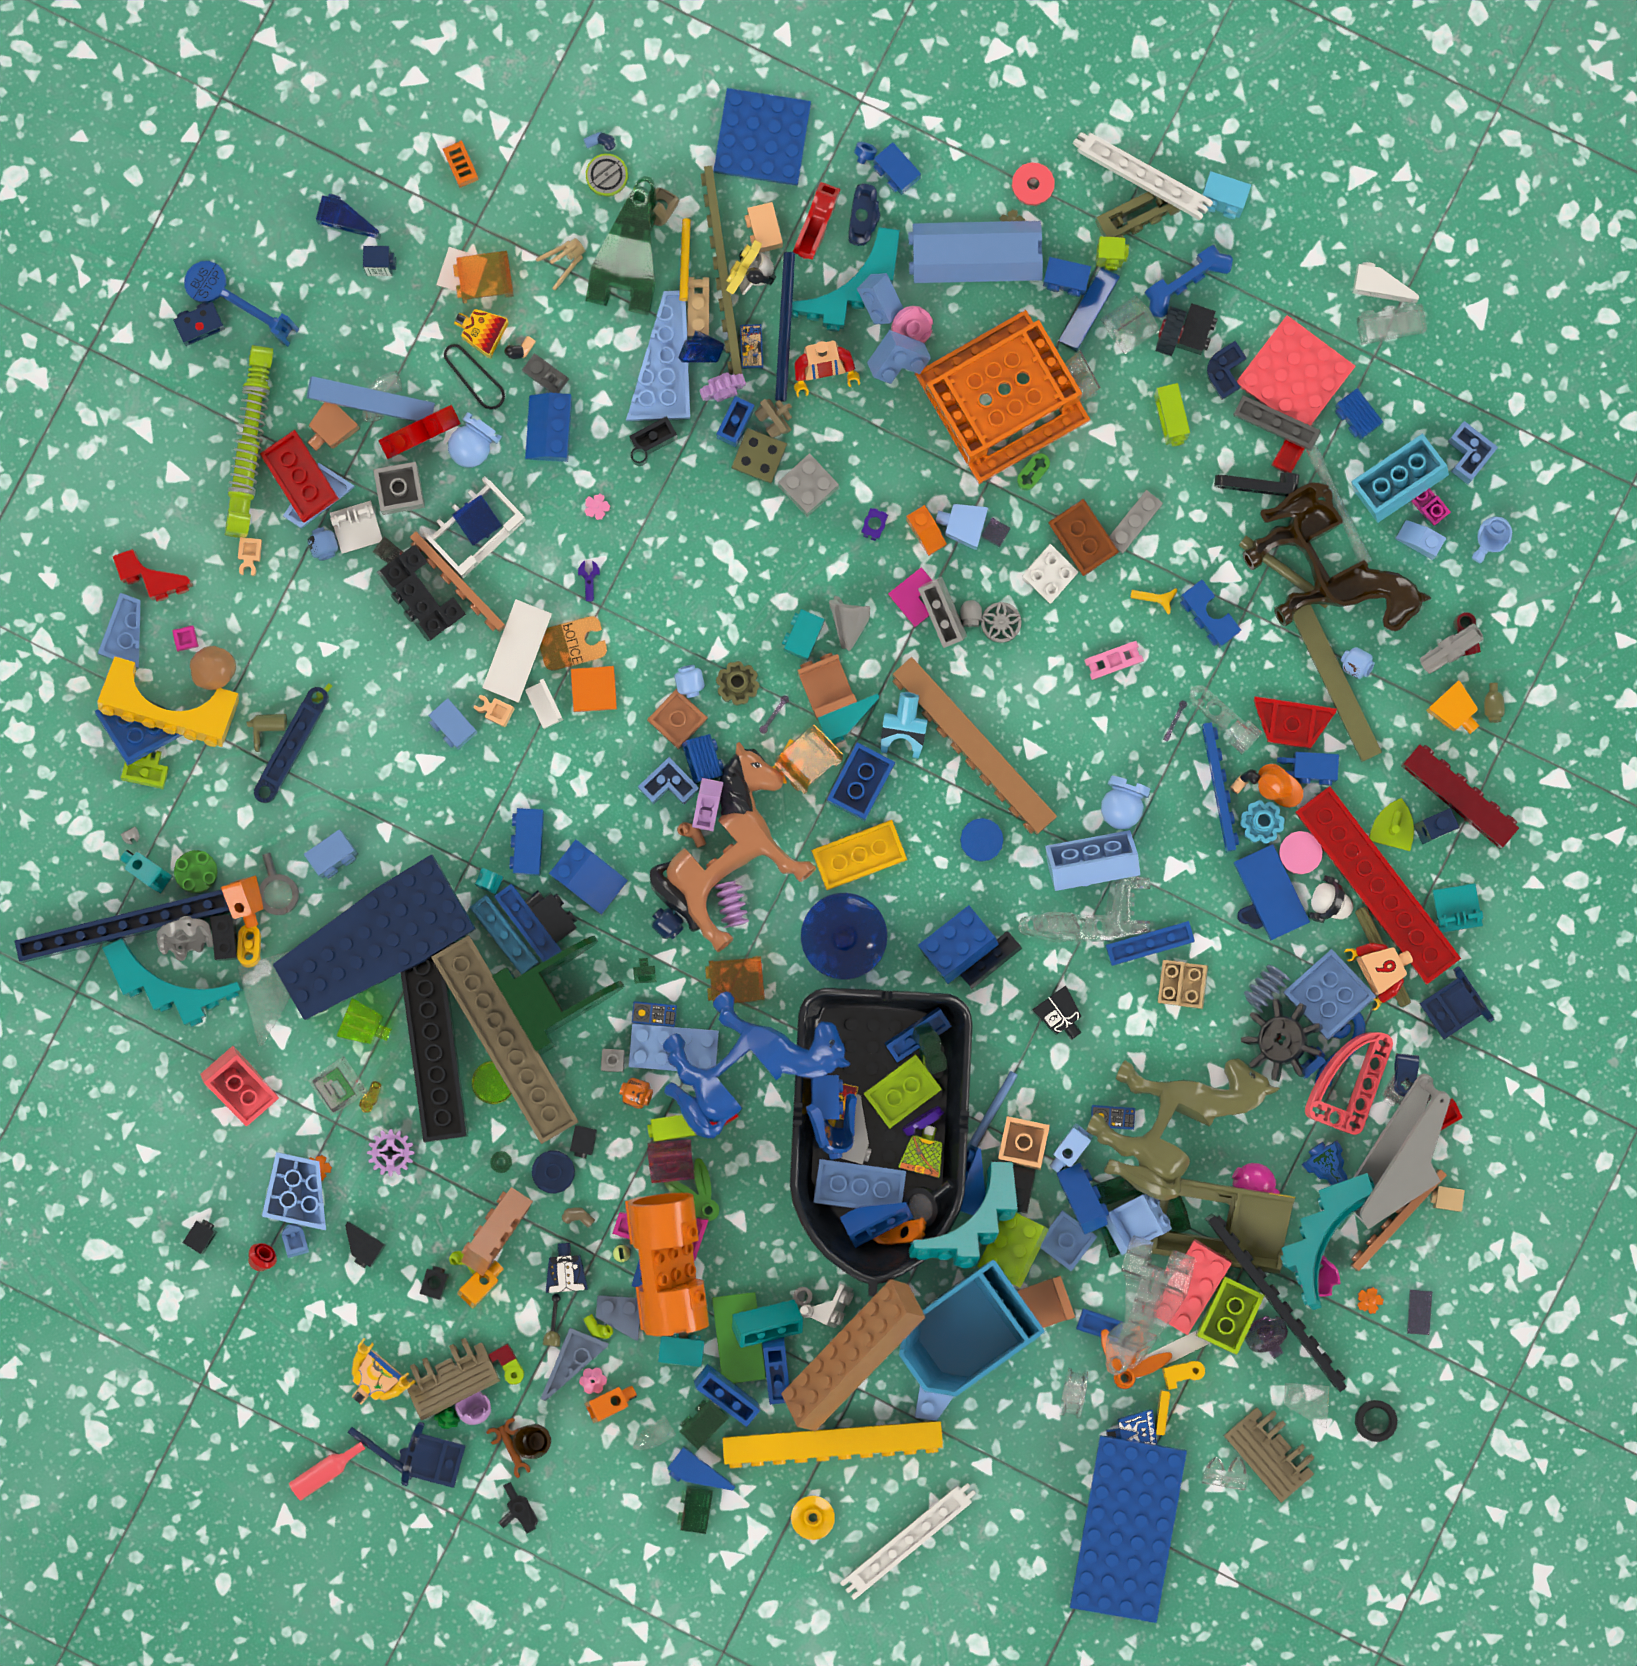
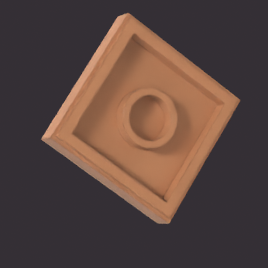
M676 688L647 721L679 750L682 747V743L688 740L708 717L684 695L678 693Z

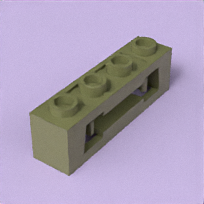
M1146 192L1096 217L1095 223L1103 237L1124 238V235L1128 233L1134 235L1144 229L1143 226L1149 223L1154 225L1160 222L1163 216L1167 214L1172 216L1181 210L1157 197L1155 202L1158 207L1128 221L1123 226V217L1151 204L1152 200L1157 197L1150 192Z

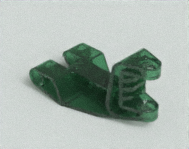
M643 176L637 180L591 265L586 302L607 306L612 287L630 292L629 312L649 316L656 284L651 231H653L657 218L653 213L657 205L655 183L652 178ZM646 181L650 184L651 190L648 192L646 188L639 186V184Z

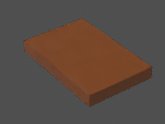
M1085 499L1080 500L1048 522L1083 576L1120 553Z

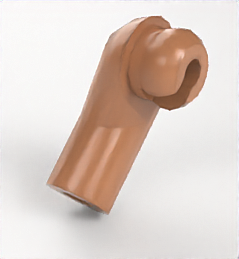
M688 822L678 826V833L681 836L693 838L697 848L706 845V841L699 828L692 827V824Z

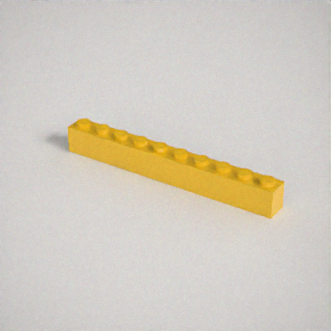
M941 1421L722 1438L724 1465L729 1464V1468H740L742 1463H751V1466H764V1461H773V1465L786 1464V1460L794 1459L795 1463L808 1462V1458H816V1461H829L830 1456H838V1460L851 1459V1455L860 1454V1458H871L873 1453H882V1456H895V1451H903L904 1455L917 1454V1450L925 1449V1453L939 1452L938 1448H943Z

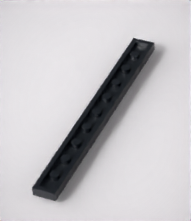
M1212 1213L1204 1218L1261 1293L1265 1295V1298L1335 1389L1342 1392L1347 1388L1343 1382L1346 1380L1344 1375L1338 1369L1335 1371L1330 1364L1333 1361L1325 1352L1321 1354L1317 1348L1319 1346L1317 1340L1312 1335L1308 1337L1304 1331L1306 1326L1299 1318L1295 1320L1291 1315L1293 1309L1286 1301L1281 1302L1278 1298L1280 1293L1273 1284L1268 1285L1264 1280L1267 1277L1260 1267H1254L1251 1263L1254 1259L1246 1249L1242 1251L1238 1246L1240 1241L1233 1232L1229 1234L1224 1228L1227 1224L1220 1215L1216 1217Z

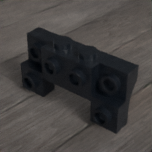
M413 545L378 570L377 573L392 592L391 597L398 605L400 604L405 610V617L410 622L413 621L425 639L430 641L466 614L454 597L447 600L441 606L438 605L415 573V571L427 563V560L417 546Z

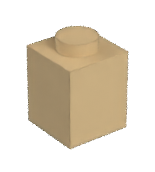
M1437 1186L1431 1192L1430 1203H1433V1208L1462 1212L1465 1190Z

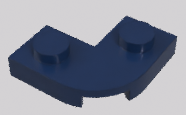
M1236 341L1216 352L1211 357L1207 366L1208 379L1221 400L1241 388L1230 372L1231 369L1247 359Z

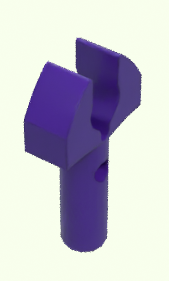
M593 560V570L590 572V575L585 571V561L578 568V576H582L585 579V600L587 602L594 601L593 579L596 576H600V568Z

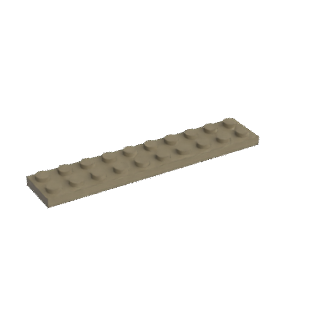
M467 935L431 956L540 1143L543 1144L577 1124L579 1121L539 1053L535 1051L471 937Z

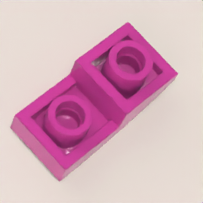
M1430 488L1411 500L1413 505L1433 526L1451 513Z

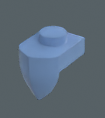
M297 1224L287 1225L281 1234L287 1257L291 1258L308 1253L309 1249L302 1227Z

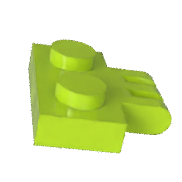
M157 751L155 758H152V752L128 766L125 762L121 780L164 789L169 768L168 766L159 765L162 751Z

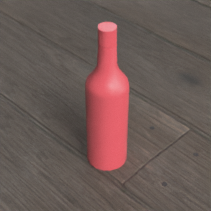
M359 1442L344 1453L331 1454L292 1480L289 1486L300 1501L341 1474L348 1461L365 1450L362 1442Z

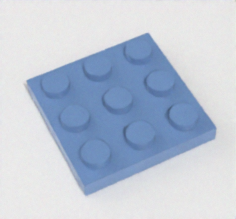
M1332 949L1283 992L1296 1007L1299 1003L1307 1006L1303 1015L1312 1024L1320 1023L1323 1029L1319 1032L1327 1040L1334 1036L1376 998V995Z

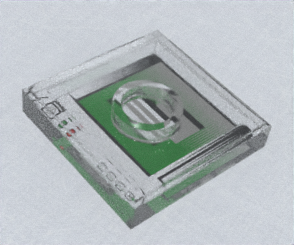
M345 1056L308 1080L332 1116L369 1092Z

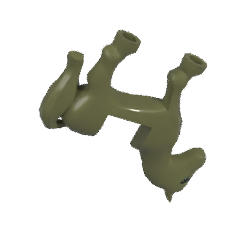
M1231 1059L1225 1063L1224 1072L1229 1081L1228 1090L1184 1079L1166 1082L1146 1080L1135 1071L1131 1063L1125 1060L1119 1068L1116 1080L1126 1083L1132 1093L1152 1094L1159 1097L1160 1108L1152 1129L1143 1136H1125L1115 1132L1106 1124L1102 1115L1095 1113L1089 1122L1087 1132L1097 1136L1099 1143L1112 1147L1120 1155L1126 1157L1134 1156L1139 1161V1166H1133L1110 1159L1105 1166V1173L1123 1177L1137 1190L1152 1198L1169 1200L1179 1196L1181 1177L1190 1164V1159L1185 1152L1175 1145L1160 1139L1174 1112L1177 1111L1210 1127L1215 1117L1247 1113L1259 1106L1264 1101L1266 1095L1273 1094L1280 1088L1271 1086L1267 1077L1251 1069L1241 1059Z

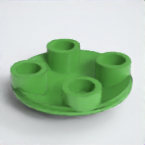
M199 850L184 853L177 859L174 867V876L177 884L183 890L190 893H201L208 890L215 883L218 873L214 859L208 853Z

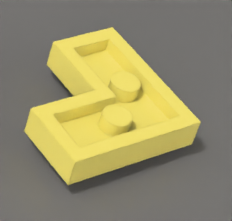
M754 240L751 246L748 244L745 246L741 253L743 258L740 262L735 261L726 279L729 282L726 291L731 294L735 293L743 281L749 266L759 253L762 243Z

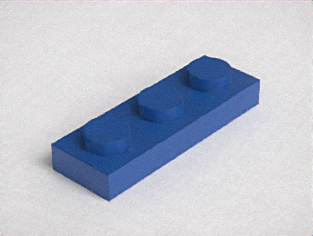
M938 1007L884 1044L896 1062H899L952 1026Z

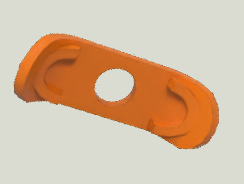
M923 1217L918 1220L906 1221L873 1238V1240L884 1245L911 1243L913 1240H922L923 1236H925L926 1221ZM907 1226L909 1233L905 1238H901L900 1232L903 1227Z

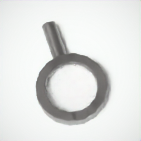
M271 853L263 854L262 857L268 877L259 886L263 909L273 915H285L291 912L297 905L299 889L296 883L288 876L276 873Z

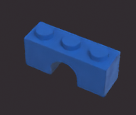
M1200 580L1181 595L1180 599L1182 601L1180 604L1186 612L1191 611L1195 616L1193 619L1195 624L1200 629L1204 628L1209 634L1206 636L1213 646L1217 645L1221 648L1242 630L1229 613L1221 619H1213L1207 614L1206 605L1214 599L1215 595L1205 582Z

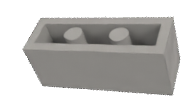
M943 577L920 586L918 590L943 648L964 640L967 634Z

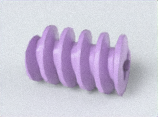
M737 881L715 885V889L722 890L716 896L723 898V900L718 902V906L725 907L720 910V914L726 915V917L721 919L722 923L728 924L724 928L740 926L749 922V919L742 918L747 911L740 910L746 904L739 901L744 894L737 893V890L742 888V885L735 884Z

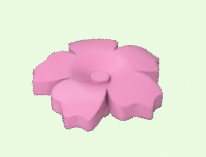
M595 495L594 499L588 496L585 499V506L588 507L584 511L586 516L594 517L595 515L597 520H602L605 512L610 511V505L607 501H604V495Z

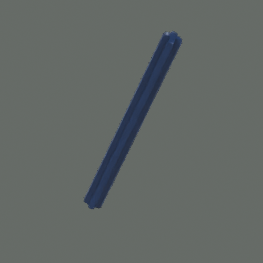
M784 252L775 393V400H780L781 402L787 400L795 267L794 252Z

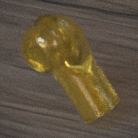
M377 1081L371 1083L369 1091L359 1102V1106L364 1113L371 1112L373 1106L378 1101L381 1084Z

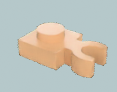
M240 537L238 559L244 560L239 567L241 575H244L246 567L251 568L252 576L256 575L254 561L260 562L262 539Z
M479 695L478 698L484 701V705L482 707L474 705L473 708L479 713L487 712L485 715L486 719L506 727L515 708L496 698L490 703L485 696Z

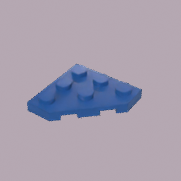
M98 709L95 710V715L127 766L182 736L177 733L168 734L163 729L157 727L148 728L140 722H128L120 716H108Z

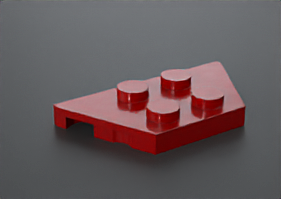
M1256 696L1253 700L1267 743L1307 749L1312 748L1337 711L1336 708Z

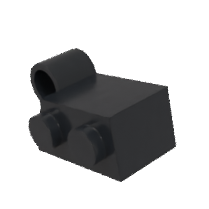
M667 416L629 436L630 442L634 447L631 451L633 464L636 466L645 465L649 454L678 439ZM636 452H643L645 454V458L642 461H636L633 456Z
M537 890L524 900L555 943H558L577 928L574 924L577 921L570 910L567 913L563 910L561 906L564 902L557 893L553 896L550 892L543 897Z

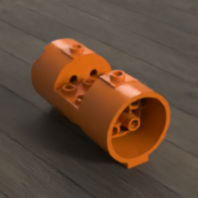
M664 1193L636 1197L625 1201L630 1244H633V1247L638 1249L642 1285L636 1287L641 1330H644L645 1334L650 1336H671L673 1333L685 1331L686 1333H691L708 1327L709 1319L704 1281L696 1279V1267L693 1257L692 1243L699 1239L693 1194Z

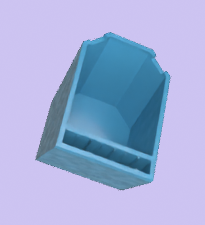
M992 1260L970 1273L921 1309L925 1318L901 1342L899 1356L925 1392L956 1397L1046 1331L995 1260Z

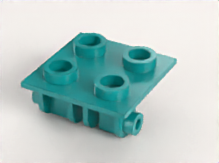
M1476 884L1433 890L1439 930L1442 933L1483 926L1482 910L1480 911Z

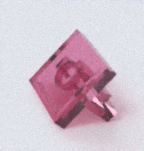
M691 1139L647 1143L651 1183L695 1179Z

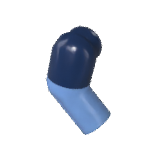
M602 132L583 139L587 149L601 144L609 151L616 146L614 137Z

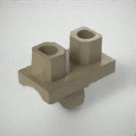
M764 399L760 402L761 406L754 414L761 422L768 417L773 420L774 423L766 428L772 438L781 434H788L792 431L785 419L788 421L792 418L788 412L792 408L790 403L784 406L779 400L774 405L770 399Z

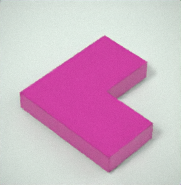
M922 567L888 593L889 597L914 628L929 617L926 606L919 599L921 594L918 588L932 581V579Z

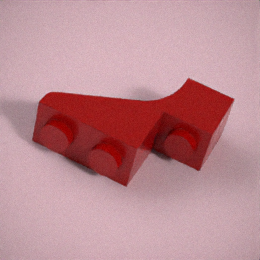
M820 182L793 250L801 258L813 260L823 241L829 219L834 212L841 189Z
M451 404L378 441L387 459H390L460 425L461 422Z
M133 549L113 556L120 580L130 585L139 582V578L143 577L149 598L152 600L156 599V602L168 599V595L175 592L177 595L189 591L188 588L193 587L191 580L185 575L156 571L144 567Z

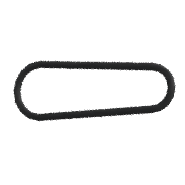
M451 344L447 346L444 351L446 362L477 401L486 409L492 410L500 407L505 400V391L502 386L460 345ZM450 348H459L500 389L502 399L499 404L487 406L481 401L448 359L447 351Z

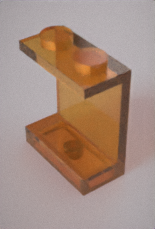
M507 250L456 258L457 264H453L454 276L459 277L460 285H456L457 297L462 298L463 304L467 303L468 299L504 294L505 298L514 297Z
M813 724L776 757L775 768L782 776L786 775L791 780L790 783L797 791L801 790L805 794L808 792L809 785L832 765L836 767L842 762L843 753Z
M761 956L736 960L709 961V966H705L706 979H711V988H707L708 1001L712 1000L714 1002L717 996L726 991L730 992L735 998L734 1003L765 1000Z

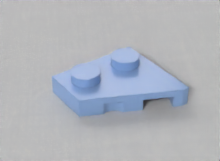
M920 1386L915 1418L937 1421L954 1396L925 1392Z

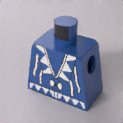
M1152 1409L1117 1419L1118 1428L1106 1430V1436L1157 1445Z

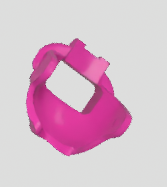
M1323 1255L1321 1259L1322 1267L1319 1270L1318 1277L1319 1296H1332L1333 1286L1341 1284L1340 1276L1336 1266Z

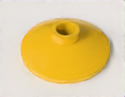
M807 1496L795 1504L791 1513V1522L794 1530L801 1537L808 1540H817L825 1537L832 1530L835 1514L830 1503L824 1498ZM811 1513H815L817 1515L816 1521L809 1520V1515Z

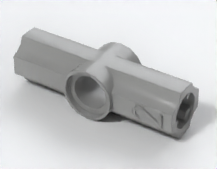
M1475 624L1469 625L1458 634L1444 639L1438 644V647L1419 658L1421 665L1428 674H1431L1448 662L1451 663L1465 654V651L1484 640L1482 632Z

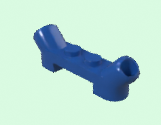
M1212 245L1197 255L1196 260L1199 264L1169 285L1165 283L1163 278L1144 292L1150 300L1149 313L1151 316L1165 317L1168 313L1170 297L1175 293L1179 296L1188 289L1187 285L1194 282L1196 284L1206 277L1204 275L1206 272L1212 271L1228 274L1232 267V256L1219 253L1215 245Z

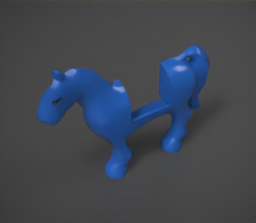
M723 992L716 997L713 1007L720 1013L719 1021L725 1027L737 1031L741 1036L728 1055L716 1066L709 1069L698 1068L688 1061L684 1051L685 1041L680 1034L676 1033L669 1036L663 1043V1049L669 1054L668 1062L677 1069L681 1082L694 1088L696 1097L688 1094L673 1082L665 1086L664 1092L667 1096L677 1101L684 1120L696 1135L703 1138H715L722 1131L726 1121L742 1109L717 1077L750 1050L775 1080L779 1079L782 1073L813 1078L831 1073L836 1067H847L850 1063L844 1058L845 1048L836 1026L831 1022H820L815 1028L814 1041L811 1048L806 1050L794 1044L786 1035L772 1027L755 1025L739 1018L734 1011L735 998L730 992Z

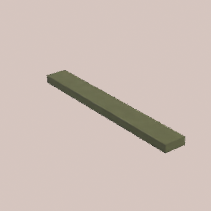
M1311 605L1301 607L1295 612L1293 621L1361 762L1381 754L1382 751Z

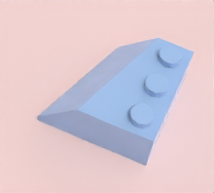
M276 1152L262 1217L326 1230L319 1161Z

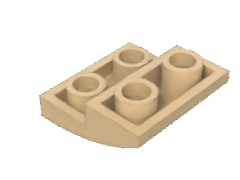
M1163 960L1158 1003L1203 1009L1208 966Z

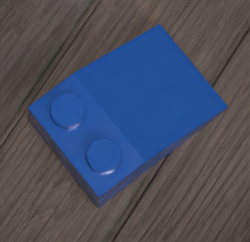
M576 839L549 873L550 876L601 915L628 881Z

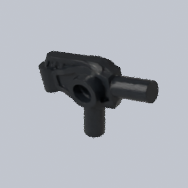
M511 1482L503 1485L510 1501L507 1503L509 1512L498 1521L500 1526L505 1528L513 1519L517 1518L526 1534L535 1530L539 1521L528 1499L524 1496H518Z

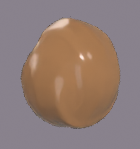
M217 646L202 648L196 652L190 661L192 680L196 686L207 690H217L224 687L232 679L236 671L234 657L225 649Z

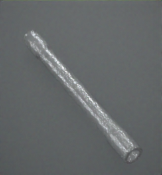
M1314 445L1312 451L1306 449L1305 451L1312 466L1316 469L1322 484L1328 485L1332 491L1333 507L1342 518L1343 528L1353 546V551L1358 561L1365 560L1367 563L1373 561L1329 474L1318 446Z

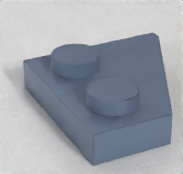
M597 1295L596 1318L630 1338L638 1340L640 1319L637 1298Z

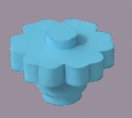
M1261 800L1250 803L1247 807L1248 811L1241 814L1240 826L1246 829L1244 836L1253 843L1259 840L1263 844L1275 841L1277 833L1282 832L1284 829L1283 824L1285 820L1279 815L1280 808L1271 801L1266 804Z

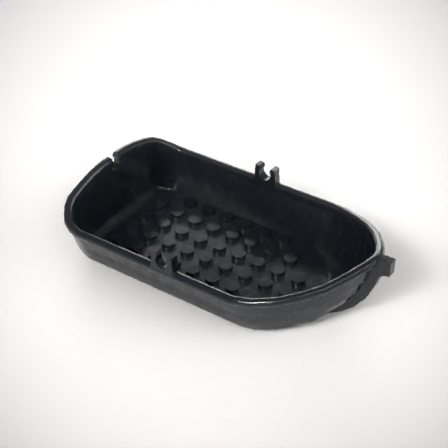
M821 988L815 990L803 1000L800 1006L797 1045L809 1050L814 1041L815 1028L820 1022H831L836 1026L840 1039L844 1044V1058L850 1065L847 1067H836L833 1072L826 1075H839V1080H843V1084L858 1087L856 1094L861 1095L869 1142L868 1148L872 1149L868 1162L864 1161L863 1165L906 1171L903 1198L908 1191L914 1188L927 1187L936 1191L946 1181L951 1180L954 1187L940 1198L942 1208L940 1219L935 1225L925 1228V1236H923L922 1240L948 1234L961 1211L965 1195L973 1030L972 1015L969 1007L960 998L945 993L851 988ZM939 1007L952 1027L899 1062H896L884 1043ZM914 1055H917L942 1090L889 1129L864 1093ZM795 1075L790 1166L792 1204L803 1229L822 1255L843 1272L858 1281L867 1283L868 1296L874 1297L877 1294L878 1284L886 1283L890 1279L893 1280L904 1275L925 1260L910 1258L909 1249L912 1242L884 1245L876 1243L871 1239L855 1248L840 1217L857 1208L814 1203L820 1159L851 1164L858 1163L842 1158L830 1159L829 1154L819 1147L810 1117L806 1111V1107L811 1105V1078ZM939 1106L943 1111V1115L929 1125L937 1128L934 1141L942 1142L939 1178L900 1169L899 1164L912 1135L906 1136L902 1130L903 1127L921 1114ZM836 1119L835 1127L843 1128L844 1120ZM915 1129V1134L913 1135L921 1137L923 1129ZM916 1194L911 1202V1211L917 1220L923 1217L925 1221H928L933 1212L930 1199L923 1194ZM907 1226L902 1228L900 1232L901 1238H905L908 1235L909 1228Z

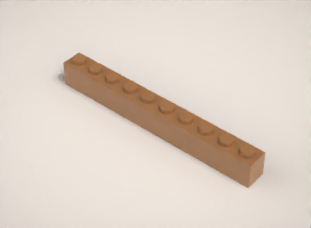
M913 657L908 659L892 674L894 678L892 682L900 691L904 689L906 692L919 695L918 705L923 710L921 713L929 723L933 721L938 726L936 731L943 738L947 736L952 742L950 746L957 754L962 753L967 758L965 763L972 770L976 768L981 773L979 778L986 786L991 784L996 790L994 792L995 796L1001 802L1005 800L1010 805L1008 810L1016 818L1021 817L1025 822L1023 826L1030 834L1034 832L1038 835L1056 819L1057 815Z

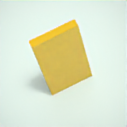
M892 820L811 850L826 891L907 861Z

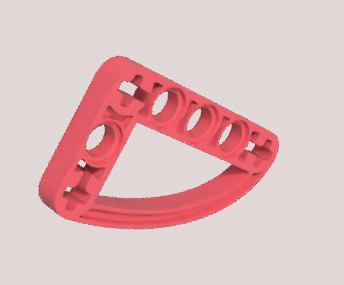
M1367 1032L1356 1036L1341 1047L1325 1066L1311 1091L1305 1106L1307 1117L1348 1134L1357 1135L1361 1133L1393 1047L1391 1036L1380 1032ZM1379 1040H1383L1385 1046L1378 1044ZM1370 1043L1346 1111L1322 1102V1097L1329 1083L1344 1061L1358 1048ZM1379 1051L1380 1053H1382V1056L1379 1054H1374V1052ZM1376 1057L1379 1060V1066L1373 1070L1370 1062ZM1366 1078H1370L1372 1081V1086L1368 1090H1365L1363 1087V1082ZM1362 1098L1365 1104L1363 1109L1358 1110L1356 1102ZM1313 1107L1325 1111L1324 1115L1312 1111ZM1336 1111L1339 1114V1119L1333 1124L1330 1121V1115ZM1353 1112H1354V1113H1357V1114H1361L1360 1117H1357L1356 1115H1352ZM1350 1122H1354L1356 1124V1127L1352 1128V1126L1349 1125Z

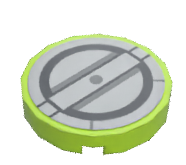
M600 154L594 157L589 162L585 172L589 188L600 196L610 197L620 193L626 186L628 179L626 165L618 156L612 154Z

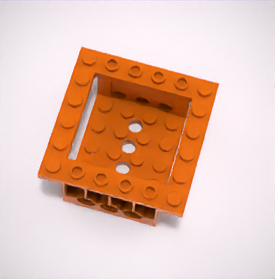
M1026 310L924 367L920 374L915 373L917 380L978 484L983 483L1090 422L1088 414L1080 403L1081 390L1039 320L1033 322ZM1020 373H1025L1029 376V382L1020 384L1017 381V376ZM1001 384H1007L1011 391L1007 395H1002L999 393L998 387ZM984 394L989 395L992 399L991 404L987 406L982 405L979 401V398ZM1057 409L1060 411L1061 415L993 454L987 455L988 448Z

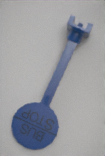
M200 261L187 271L184 278V287L187 294L193 300L204 303L212 302L222 297L269 325L273 335L287 347L290 343L286 338L291 330L299 331L294 322L283 313L279 318H273L225 289L226 275L218 264L211 261Z

